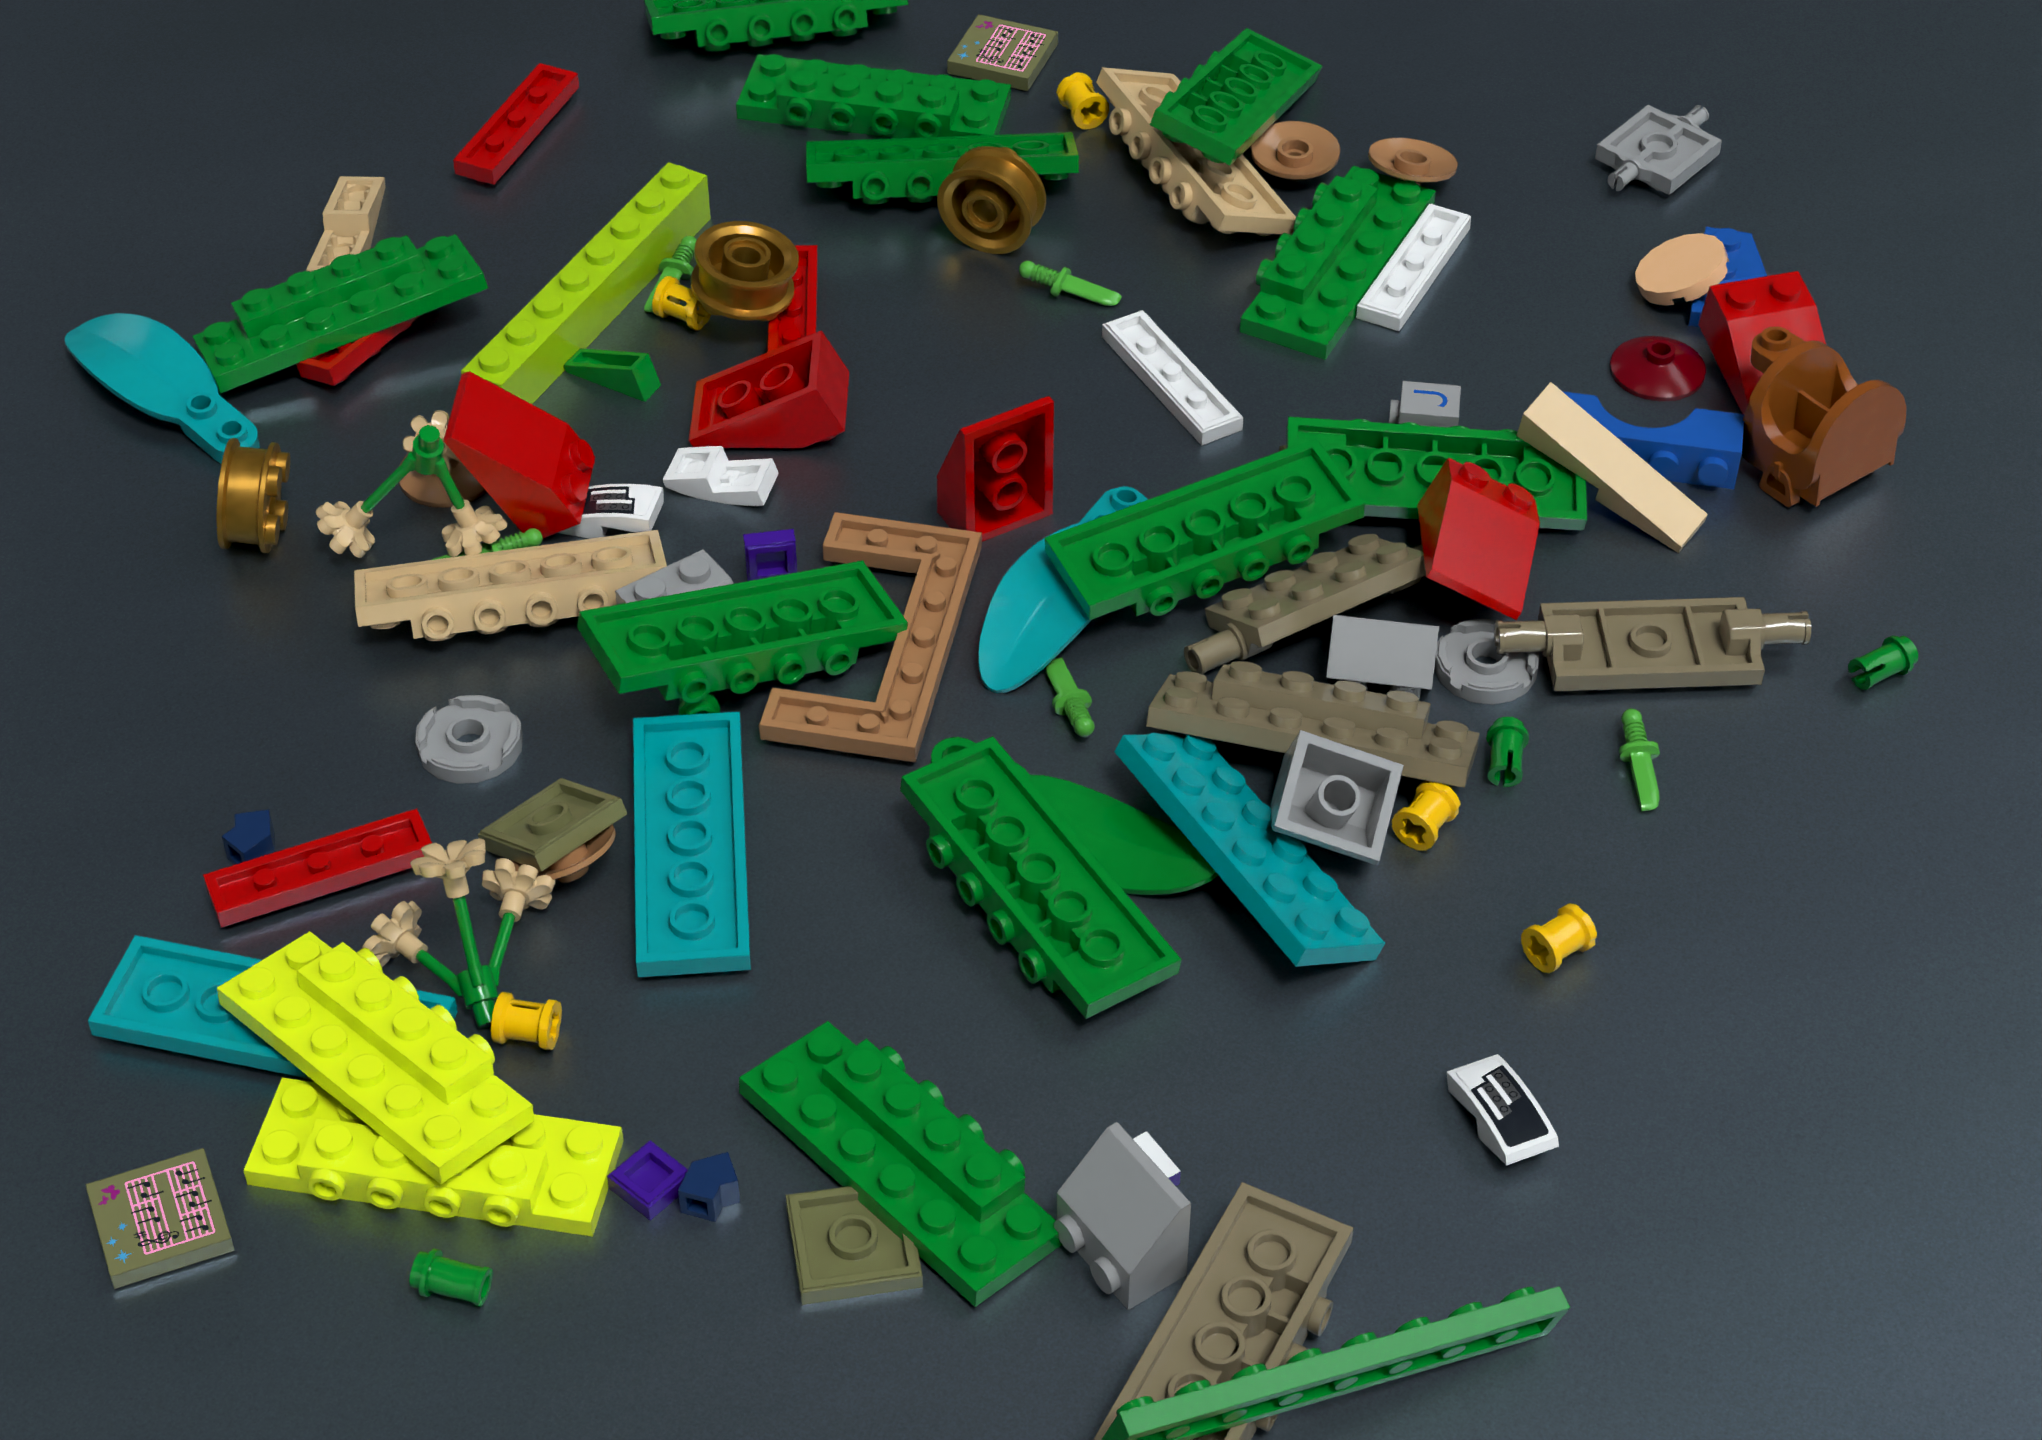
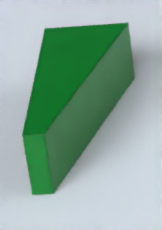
M580 348L564 364V368L569 374L646 402L661 386L649 353Z

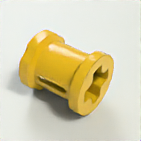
M1073 73L1065 77L1058 85L1056 91L1058 100L1063 107L1071 110V118L1077 127L1090 130L1102 124L1107 118L1109 103L1103 95L1094 91L1092 80L1087 74Z
M666 276L658 284L652 300V309L656 316L661 318L672 316L683 320L693 330H701L707 324L712 314L704 310L703 304L698 301L691 288L680 285V281L672 276ZM685 301L686 306L681 305L680 302Z
M1425 780L1416 788L1413 802L1408 807H1403L1396 812L1392 819V829L1398 839L1409 848L1426 851L1436 843L1438 830L1441 826L1456 818L1461 805L1460 800L1449 786Z
M1568 903L1558 909L1557 917L1544 925L1534 924L1524 929L1521 934V944L1524 953L1534 967L1541 972L1549 974L1560 968L1562 959L1575 951L1585 952L1594 947L1597 932L1590 916L1578 905Z
M501 992L497 997L492 1014V1041L504 1044L508 1039L538 1043L542 1049L553 1050L561 1025V1002L548 999L544 1004L514 999L512 993Z

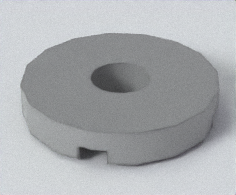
M1482 618L1468 620L1451 627V633L1445 635V637L1443 635L1437 642L1434 670L1440 683L1453 695L1473 703L1500 704L1511 702L1529 691L1536 681L1539 652L1497 654V646H1495L1494 628L1497 620ZM1490 657L1495 659L1497 663L1484 664L1477 661L1476 658Z
M465 695L449 699L448 706L442 707L438 711L435 706L426 712L416 727L415 745L417 755L424 769L438 779L456 784L479 783L497 777L510 768L522 752L523 733L517 715L515 717L510 712L509 706L501 700L484 695ZM467 734L481 736L472 742H460L457 740Z

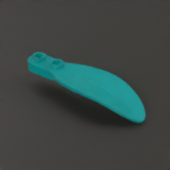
M115 313L88 320L66 334L64 340L67 350L99 383L138 410L157 419L179 424L184 434L217 462L222 464L224 451L230 438L238 439L240 447L260 449L256 426L219 395L216 381L205 361L186 340L168 326L141 315Z
M1122 486L1110 489L1100 497L1081 521L1062 528L1049 536L1148 499L1131 487ZM1045 538L1029 548L1003 576L990 602L980 636L978 667L982 683L993 693H1007L1026 683L1043 670L1091 621L1046 554Z

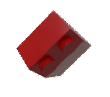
M1799 271L1709 286L1698 325L1742 414H1745L1750 396L1764 374L1753 367L1750 362L1752 340L1766 328L1782 327L1804 341L1813 340L1826 344L1817 306Z
M821 330L696 381L689 442L693 447L804 448L819 441H829L845 431L849 370Z
M470 371L461 374L443 442L522 533H525L530 528H535L545 538L580 524L595 463V456L590 445L585 440L580 439L570 425L563 420Z
M1050 396L959 430L937 474V513L950 528L982 532L983 542L1053 515L1054 401Z
M1448 457L1417 505L1426 577L1517 620L1523 609L1540 525L1536 500L1530 492L1517 484L1510 483L1506 486L1490 478V475L1480 466L1471 462L1461 464Z

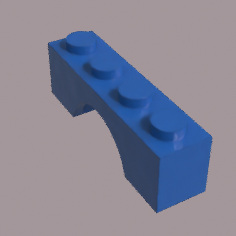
M1564 392L1668 481L1735 489L1742 455L1744 414L1695 408L1686 419L1677 424L1660 428H1646L1634 426L1615 418L1604 409L1595 395Z

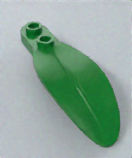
M961 737L944 739L934 746L930 764L976 743ZM1016 763L1125 893L1141 895L1173 894L1202 886L1218 876L1180 829L1085 786L1055 777L1031 775L1025 768Z

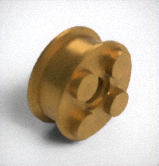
M981 146L965 152L958 159L953 172L944 179L939 188L937 203L939 213L945 225L960 241L981 252L1005 254L1021 247L1029 237L1032 227L1038 223L1045 211L1046 192L1036 171L1024 159L1019 157L1014 150L1008 147Z
M730 221L714 225L698 237L694 249L697 265L691 275V288L695 297L703 304L706 312L738 320L771 321L790 305L794 296L792 277L798 268L799 255L794 244L784 234L769 226L755 222Z
M230 438L227 442L221 464L217 494L216 523L220 548L228 549L232 542L258 544L261 552L269 553L271 546L278 543L280 530L286 529L288 501L281 500L282 482L287 483L289 479L290 453L281 452L278 443L271 442L268 449L240 447L239 440L235 438Z

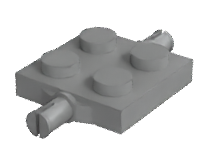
M1647 105L1597 144L1595 159L1616 170L1608 176V184L1612 189L1616 187V191L1622 190L1630 181L1638 179L1652 188L1670 195L1720 154L1722 139L1703 131L1699 127L1709 119L1708 110L1705 107L1701 109V105H1696L1685 116L1667 114Z

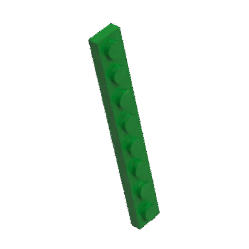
M1560 1286L1540 1292H1535L1533 1287H1525L1510 1293L1498 1304L1483 1307L1481 1302H1472L1456 1309L1448 1318L1432 1323L1428 1317L1416 1318L1400 1326L1393 1334L1377 1338L1374 1332L1364 1333L1348 1340L1340 1349L1324 1354L1320 1348H1311L1296 1354L1285 1365L1268 1370L1265 1364H1255L1234 1374L1230 1381L1211 1386L1209 1380H1199L1179 1389L1174 1394V1397L1154 1402L1151 1396L1136 1398L1122 1405L1116 1411L1117 1416L1102 1440H1191L1548 1335L1568 1312L1570 1306Z

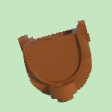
M1769 327L1754 337L1751 346L1750 362L1753 367L1764 374L1750 396V401L1743 417L1742 457L1763 472L1759 483L1762 491L1787 507L1798 503L1800 497L1817 507L1820 505V500L1886 464L1889 466L1894 464L1897 439L1903 434L1907 410L1904 396L1897 388L1881 380H1869L1857 385L1843 358L1833 348L1820 341H1804L1785 328Z

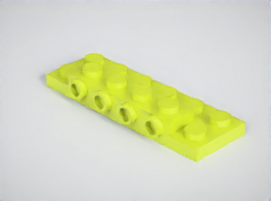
M309 931L217 987L219 1003L222 1007L440 1184L534 1122L533 1104L494 1075L493 1064L495 1056L489 1043L479 1034H473L466 1038L458 1032L453 1017L443 1006L436 1005L431 1009L427 1008L420 1002L415 987L407 978L399 976L391 980L383 973L382 966L375 954L367 948H362L355 952L344 942L331 948Z
M282 1077L243 1171L247 1185L312 1194L324 1200L345 1199L371 1203L383 1209L398 1207L430 1212L442 1218L458 1216L484 1220L502 1227L518 1225L593 1237L609 1188L607 1176L615 1170L624 1140L622 1127L534 1114V1122L440 1184L316 1082Z

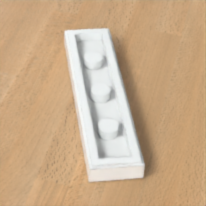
M1429 204L1357 305L1356 318L1400 331L1470 230L1471 216Z
M1143 310L1102 324V338L1201 446L1242 431L1243 416Z

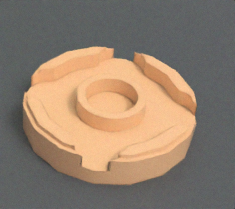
M1697 233L1686 234L1667 240L1653 248L1639 262L1635 271L1636 283L1641 295L1650 303L1669 306L1674 305L1672 299L1684 297L1685 301L1688 302L1707 294L1709 286L1719 284L1725 278L1728 271L1726 263L1727 261L1729 262L1724 244L1715 236Z

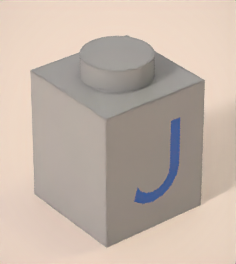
M1403 381L1401 400H1391L1389 423L1401 424L1412 422L1421 426H1458L1461 386Z

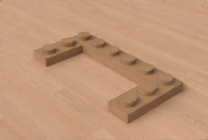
M834 512L823 543L824 561L845 564L864 561L867 567L917 574L903 615L908 622L907 630L897 633L875 702L772 687L759 724L760 739L916 762L980 555L982 532Z

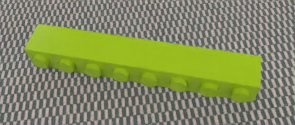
M668 162L461 370V374L470 371L533 404L565 371L564 364L580 348L586 349L660 272L659 265L664 258H672L678 245L681 244V240L685 236L691 235L694 237L711 219L707 175Z

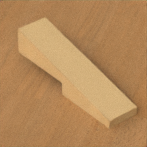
M339 177L322 213L324 232L306 271L312 272L330 265L338 256L356 255L370 249L386 188L385 177Z
M1552 382L1547 385L1523 413L1517 437L1597 487L1599 490L1596 501L1675 552L1679 553L1705 522L1708 514Z

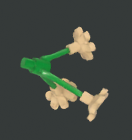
M442 410L434 411L431 422H428L421 415L415 416L411 420L410 426L416 434L415 436H406L402 440L404 451L410 453L401 465L364 502L358 501L351 509L348 504L341 501L334 505L326 502L317 508L316 515L320 518L317 521V526L323 534L334 535L329 543L334 552L343 554L349 546L354 556L358 558L364 557L375 542L374 536L366 528L370 518L373 516V508L411 471H417L423 475L435 474L438 476L453 503L451 511L457 523L447 525L442 530L444 542H446L445 546L449 556H458L463 549L465 555H477L482 552L481 541L490 544L500 537L498 531L504 530L507 527L505 519L500 514H495L490 506H481L474 512L470 502L463 500L450 475L452 468L449 460L461 461L443 442L449 420L448 413Z
M478 838L469 843L466 840L453 841L447 845V850H444L438 843L425 845L421 848L424 857L413 859L410 862L415 875L443 879L446 897L453 899L468 969L456 975L427 952L428 946L418 939L422 929L417 922L422 911L414 901L398 903L392 911L391 919L383 913L378 915L371 924V929L378 934L368 938L362 948L372 951L382 967L390 958L394 959L400 953L413 964L420 962L448 984L459 998L463 997L466 1009H473L479 1029L491 1027L494 1005L499 996L497 987L499 986L500 969L514 922L521 919L523 909H528L529 906L541 910L547 908L552 899L550 893L556 881L548 875L536 877L538 870L530 865L523 864L516 871L513 862L506 858H500L495 861V871H483L482 886L490 890V895L494 899L502 901L499 910V916L502 920L489 964L481 965L465 895L469 893L465 874L472 866L485 863V840Z

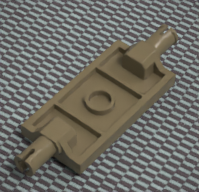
M1364 534L1352 538L1348 542L1349 546L1341 550L1322 552L1309 557L1306 565L1295 570H1281L1271 573L1264 578V583L1251 589L1242 588L1225 593L1222 596L1221 602L1204 608L1209 627L1220 632L1184 648V657L1189 669L1192 672L1204 674L1235 659H1247L1271 648L1273 642L1330 618L1333 615H1337L1384 593L1394 594L1419 583L1421 577L1426 575L1422 544L1410 548L1405 543H1394L1378 538L1376 534Z
M1744 597L1540 603L1538 621L1503 622L1502 620H1497L1494 628L1495 646H1497V654L1542 652L1543 656L1547 657L1554 691L1762 685L1765 668L1761 658V650L1764 645L1809 644L1811 639V621L1808 619L1809 614L1807 611L1762 614L1760 608L1748 609Z

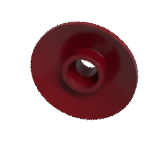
M1643 336L1628 340L1615 349L1611 356L1610 373L1614 381L1623 390L1636 397L1650 401L1669 402L1687 398L1697 392L1704 383L1706 366L1698 352L1683 342L1662 336Z

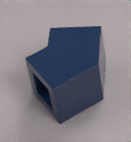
M269 809L235 814V827L222 835L227 859L234 865L276 852L275 833Z
M728 1152L691 1162L678 1190L681 1213L716 1222L723 1207L740 1203L738 1178Z

